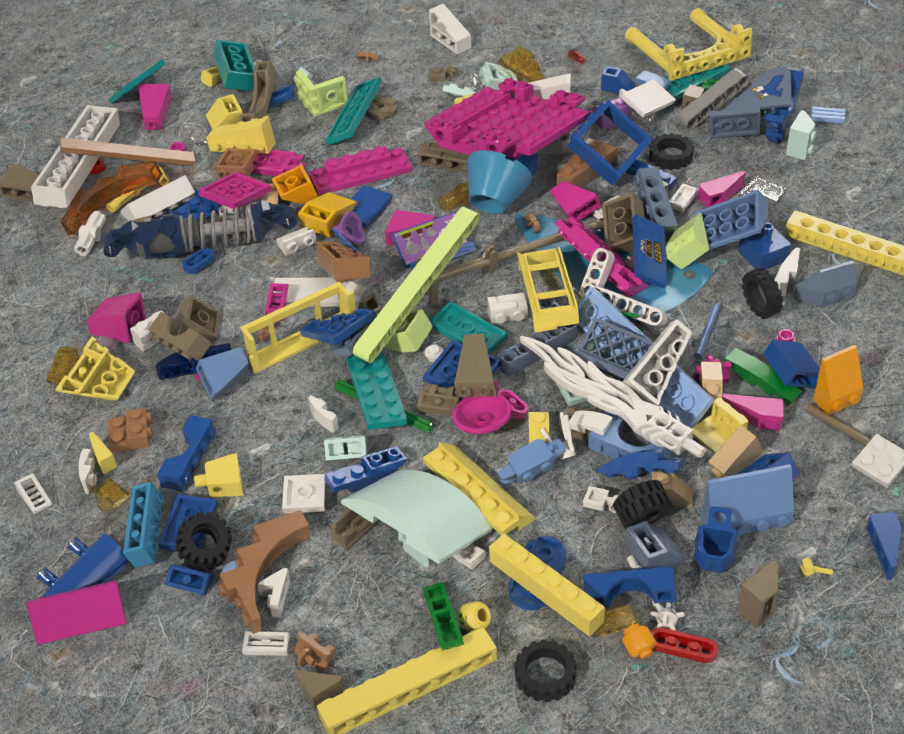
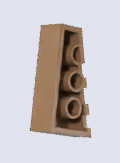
M590 138L585 141L612 166L617 164L618 147ZM574 154L558 172L557 185L565 181L583 188L586 186V182L596 179L598 173L578 155Z
M335 241L317 242V263L336 282L343 283L347 282L348 279L370 278V256H362V253L359 251L355 254L353 249L345 248L344 245Z

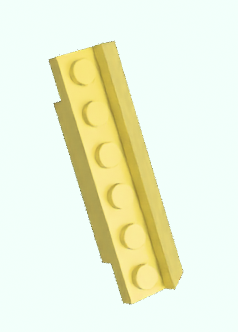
M438 442L439 447L423 457V463L437 477L447 481L464 493L480 509L490 525L501 536L509 533L514 528L519 531L535 520L531 513L456 445Z

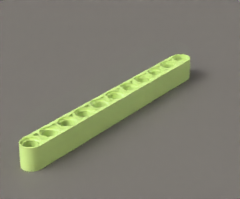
M464 206L459 209L357 341L353 348V355L368 363H372L475 229L480 220L479 213Z

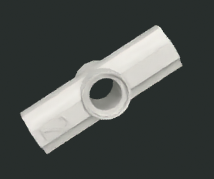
M94 211L86 225H81L79 229V239L74 249L80 256H87L95 241H100L101 228L106 220L105 215L100 213V211Z

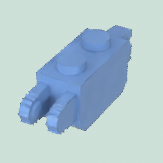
M536 439L509 454L508 465L498 472L500 483L503 486L512 484L515 481L521 484L522 482L531 481L540 472L549 471L555 465L554 460L565 452V447L561 440L556 439L545 443L544 440Z

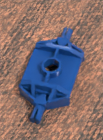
M195 190L194 198L174 212L170 208L169 212L174 214V216L180 217L181 215L183 218H188L192 214L198 220H200V214L203 212L206 219H208L213 210L215 212L219 211L220 204L199 196V190Z

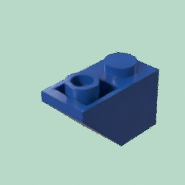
M605 67L601 77V90L619 93L621 89L629 91L636 87V84L621 68Z

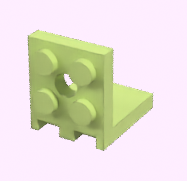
M302 70L296 71L297 97L313 116L344 107L348 99L346 82L343 76L313 85ZM331 93H334L331 98H328Z

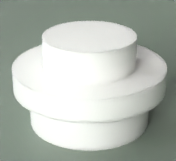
M430 345L425 349V357L430 362H435L443 352V348L438 345Z

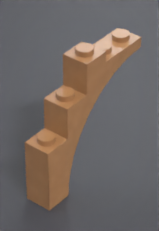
M301 510L254 525L253 535H251L253 544L237 549V559L234 560L236 568L219 574L220 583L217 586L221 597L225 596L228 604L234 602L237 610L241 609L244 625L246 627L249 626L253 634L261 631V617L255 600L257 585L262 575L281 553L293 545L309 539V524Z

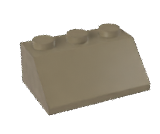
M630 193L602 204L605 244L613 251L634 252L632 217L637 214L644 218L643 201L634 193Z

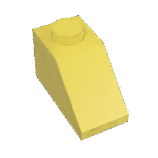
M529 412V443L536 439L544 440L547 443L540 429L543 428L549 436V412Z

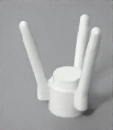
M560 412L565 439L562 442L565 452L559 456L560 460L576 454L572 443L568 415L564 416L563 412ZM541 428L540 431L547 443L551 442L552 440L546 431Z

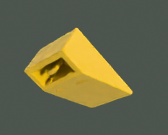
M328 192L308 201L298 212L302 228L308 227L309 230L314 229L316 233L331 237L334 234L332 228L338 225L345 213L352 211L358 203L357 201Z

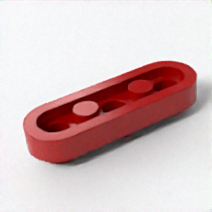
M661 627L651 631L656 640L653 650L702 663H711L717 658L718 646L711 639Z

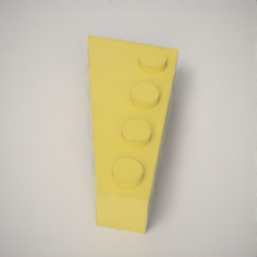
M269 115L261 119L254 118L247 122L241 121L233 125L227 124L214 127L206 137L210 151L225 152L227 148L257 149V153L269 154L276 144Z

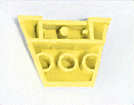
M92 336L84 347L82 356L68 376L63 377L55 391L99 400L117 401L131 381L135 371L120 358H115L108 352L109 349L99 345Z

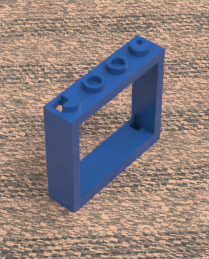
M607 100L605 104L600 103L595 109L596 113L592 112L586 119L587 123L584 121L579 126V132L575 131L570 136L572 140L567 147L613 186L653 138L611 101ZM602 114L608 117L639 145L618 170L581 139L584 133Z

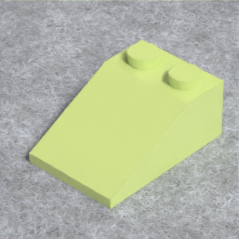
M698 213L674 231L665 247L667 259L680 269L685 268L709 250L701 213Z
M422 309L411 311L384 348L402 353L417 351L433 327Z

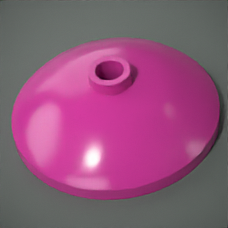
M499 394L494 397H467L455 406L452 418L455 426L463 432L478 435L487 434L498 430L507 423L511 417L512 408L510 402Z

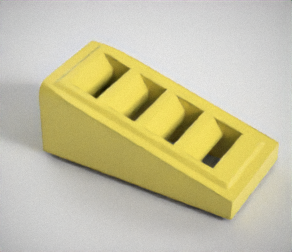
M217 66L201 71V82L210 87L222 81Z
M89 433L101 472L106 474L115 469L117 464L112 452L95 433Z

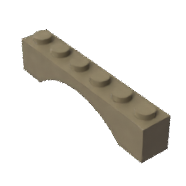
M271 60L256 63L252 104L245 114L240 115L238 122H247L254 118L261 119L266 116L278 75Z

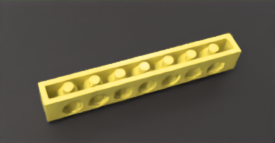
M794 211L787 221L785 236L904 276L903 245L798 211Z

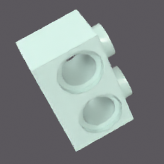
M366 435L326 438L324 440L326 460L362 458V456L367 455Z

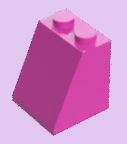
M137 292L105 299L87 319L89 333L129 343L133 339L130 328L146 319L142 293Z

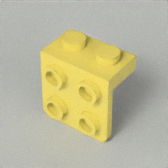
M717 398L713 402L712 414L691 429L693 430V437L715 454L740 425L747 429L748 420L744 415L734 410L730 404L724 402L721 398Z

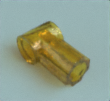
M459 183L454 191L438 198L439 204L444 211L459 204H470L468 183Z

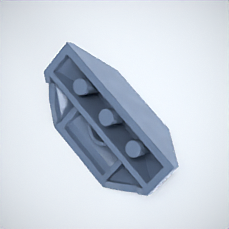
M848 261L819 270L807 277L803 282L796 284L794 299L820 307L850 299L856 293L863 266L854 261Z

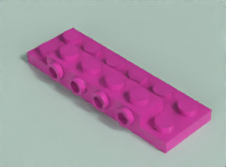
M377 146L373 150H361L358 154H345L342 158L338 159L330 158L323 162L324 168L308 172L311 182L318 196L328 192H335L409 173L413 169L402 148L388 151L386 146Z

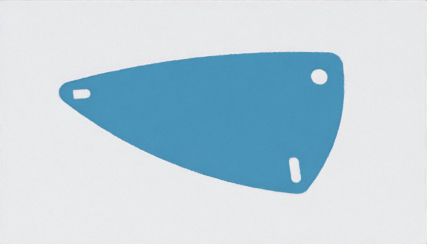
M519 213L515 216V221L528 243L558 233L559 228L555 225L558 219L535 215L536 220L539 221L541 231L534 233L533 226H526V223L523 222L525 220L523 215L528 213ZM604 230L592 231L605 243ZM567 240L534 250L536 252L558 249L560 247L572 289L580 294V288L590 264L582 254ZM614 251L624 261L627 256H634V252ZM666 258L667 286L661 288L649 283L650 286L631 298L667 312L697 293L707 283L713 272L708 266L695 261L680 269ZM559 267L550 268L562 280ZM597 270L594 274L595 279L599 278L600 276L599 270ZM686 271H693L696 273V277L687 279L683 274ZM607 279L604 286L605 289L624 295ZM606 294L605 298L608 301L610 300V295ZM625 300L620 304L621 309L626 307ZM642 306L637 310L639 316L643 313ZM625 316L632 323L640 322L638 319Z

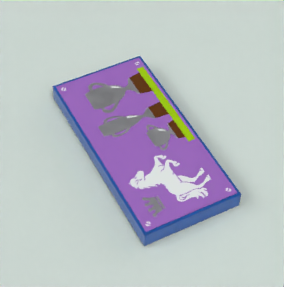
M456 212L391 235L404 267L410 266L411 262L416 261L418 256L425 255L456 215Z

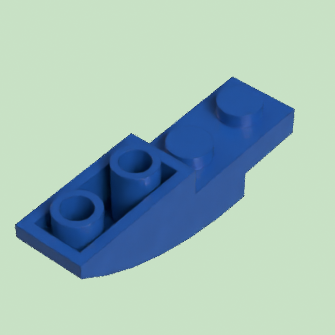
M398 446L362 456L361 463L325 473L324 480L333 493L349 489L353 493L390 475L406 463L407 458Z
M664 449L640 450L622 455L598 468V473H605L606 477H617V474L625 475V478H637L644 471L654 472L657 469H665L666 473H677V470L684 467V458L664 457Z

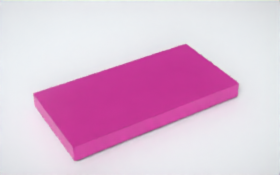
M117 580L29 600L26 603L37 645L127 623Z

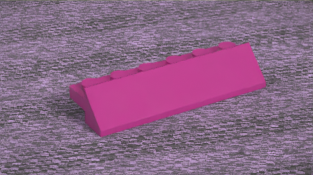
M571 216L568 221L558 219L555 222V225L559 228L558 233L589 262L594 252L599 248H604L614 254V262L607 279L625 296L631 298L650 286L648 282L635 277L634 269L579 219ZM606 253L602 254L601 256L602 262H604L607 258Z

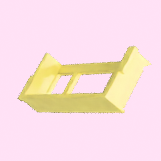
M560 247L558 249L524 254L517 251L519 271L522 272L533 315L534 331H548L557 329L559 326L578 324V305ZM559 267L565 289L536 294L530 271ZM566 295L568 297L570 305L540 309L538 302L540 299Z
M337 282L241 326L253 374L321 343V341L301 336L300 331L277 342L274 328L275 322L314 305L316 320L320 319L323 321L320 301L337 293L340 312L335 315L342 313L346 315L352 314L353 310L356 309L354 292H348L340 282ZM267 326L271 345L257 351L255 340L251 333Z

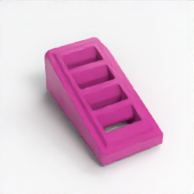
M270 283L265 315L287 306L288 284ZM274 291H283V293H274Z

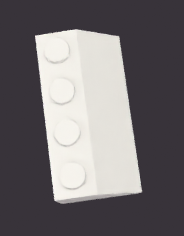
M186 175L127 204L120 212L128 221H134V219L150 215L157 218L164 214V210H169L170 208L173 210L178 207L177 203L182 201L184 204L191 200V196L195 194V191Z

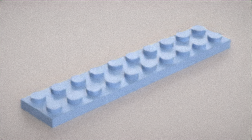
M590 286L578 302V325L586 333L596 317L650 340L594 287ZM597 325L595 329L596 336L605 332L604 326ZM619 332L610 334L612 343L622 339ZM607 336L598 339L601 347L609 344ZM636 339L626 341L628 349L638 346ZM623 343L614 346L616 354L625 351ZM651 346L643 348L644 354ZM611 348L605 350L610 356H613ZM640 350L630 353L632 362L642 358ZM627 355L618 358L619 365L623 366L629 363ZM677 365L659 404L665 410L671 411V415L674 418L675 415L679 416L682 424L692 428L699 422L715 400Z

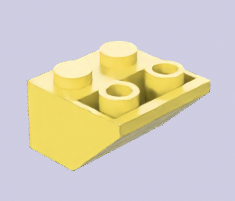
M234 94L218 98L206 114V118L213 129L222 125L237 124L243 112Z

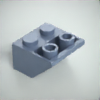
M647 521L627 528L625 546L635 556L643 569L661 566L670 567L685 561L684 556L663 528Z

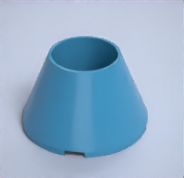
M486 150L472 152L466 161L470 203L481 211L491 214H502L531 185L532 174L528 168L516 159L514 162L506 159V155Z

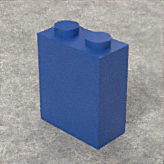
M772 340L763 355L785 386L815 388L820 367L803 344Z

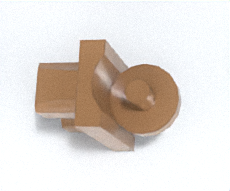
M302 631L296 635L297 644L294 648L295 654L298 655L297 663L301 667L309 663L323 673L329 669L330 661L335 657L336 648L331 644H327L324 647L321 646L320 638L314 632L308 635Z

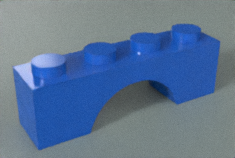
M193 415L189 416L182 429L185 441L189 444V447L183 454L164 460L157 473L161 487L183 492L186 485L191 482L193 472L199 467L200 460L203 454H206L210 441L215 438L216 429L212 419Z
M673 566L585 574L584 592L605 608H610L613 600L618 595L627 591L643 592L652 599L654 604L677 602Z

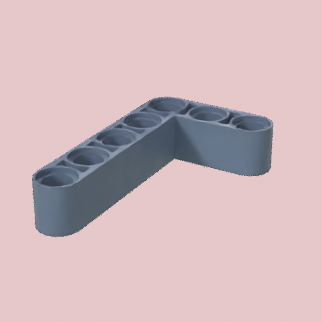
M552 298L538 300L540 309L560 306ZM578 324L559 326L554 330L537 332L529 338L538 340L556 351L558 347L562 348L577 338ZM519 342L501 353V372L505 375H513L542 358Z

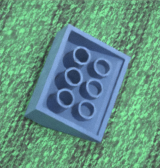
M759 190L694 212V216L698 213L702 214L709 250L761 232L768 218V202Z
M791 465L707 480L701 519L702 524L708 525L711 507H720L732 511L730 528L736 530L738 535L791 525L794 514ZM721 512L713 516L714 520L718 523L726 521V515Z

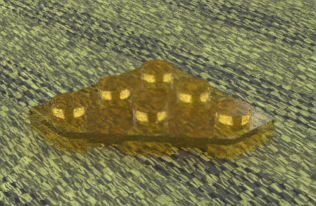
M522 46L500 57L498 61L504 69L512 71L517 77L523 78L528 83L545 78L540 73L538 63L534 61V54Z

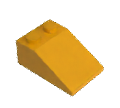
M853 345L821 360L813 400L828 415L839 412L850 405L857 404L861 399L863 382L858 349L856 345Z

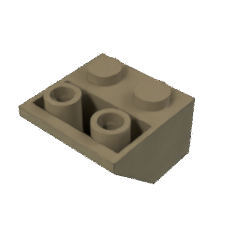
M774 560L767 566L763 565L753 577H747L741 584L737 611L757 628L773 616L778 594L777 563Z

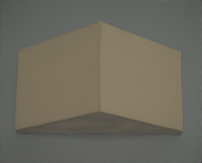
M301 670L296 671L298 686L314 709H317V705L321 704L325 699L336 697L344 691L342 676Z

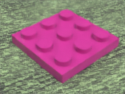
M234 172L199 189V196L234 210L236 207L240 208L271 192V185Z

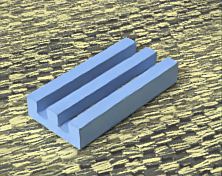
M812 107L811 120L844 124L845 109Z

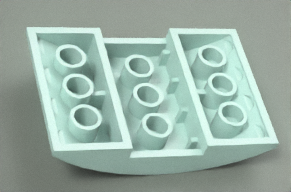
M418 470L396 471L341 501V504L370 522L374 523L380 519L406 536L405 543L438 564L492 531V526L487 518L464 493L447 481Z

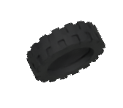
M662 134V136H657L651 141L649 158L652 163L654 162L655 166H660L661 169L679 170L681 167H687V164H690L693 160L694 145H692L691 140L689 141L687 137H682L680 134ZM664 148H676L684 153L669 156L659 151Z
M757 268L744 274V278H742L743 295L746 297V303L750 305L751 311L755 312V315L760 316L761 319H767L780 313L783 308V298L781 297V289L778 288L779 284L774 280V276L769 274V271L764 270V268ZM758 285L761 287V289H762L763 292H764V295H765V298H766V302L764 301V299L762 298V296H761V294H760Z
M545 639L541 640V642L533 641L528 647L524 646L522 652L518 653L516 657L515 680L517 681V686L520 690L524 691V695L533 697L535 701L544 700V702H551L553 699L555 701L560 700L561 696L568 695L570 688L573 689L577 673L576 660H574L573 653L568 651L565 645H559L557 641L547 642ZM552 658L563 665L565 674L557 682L541 684L532 680L528 676L526 669L536 659Z

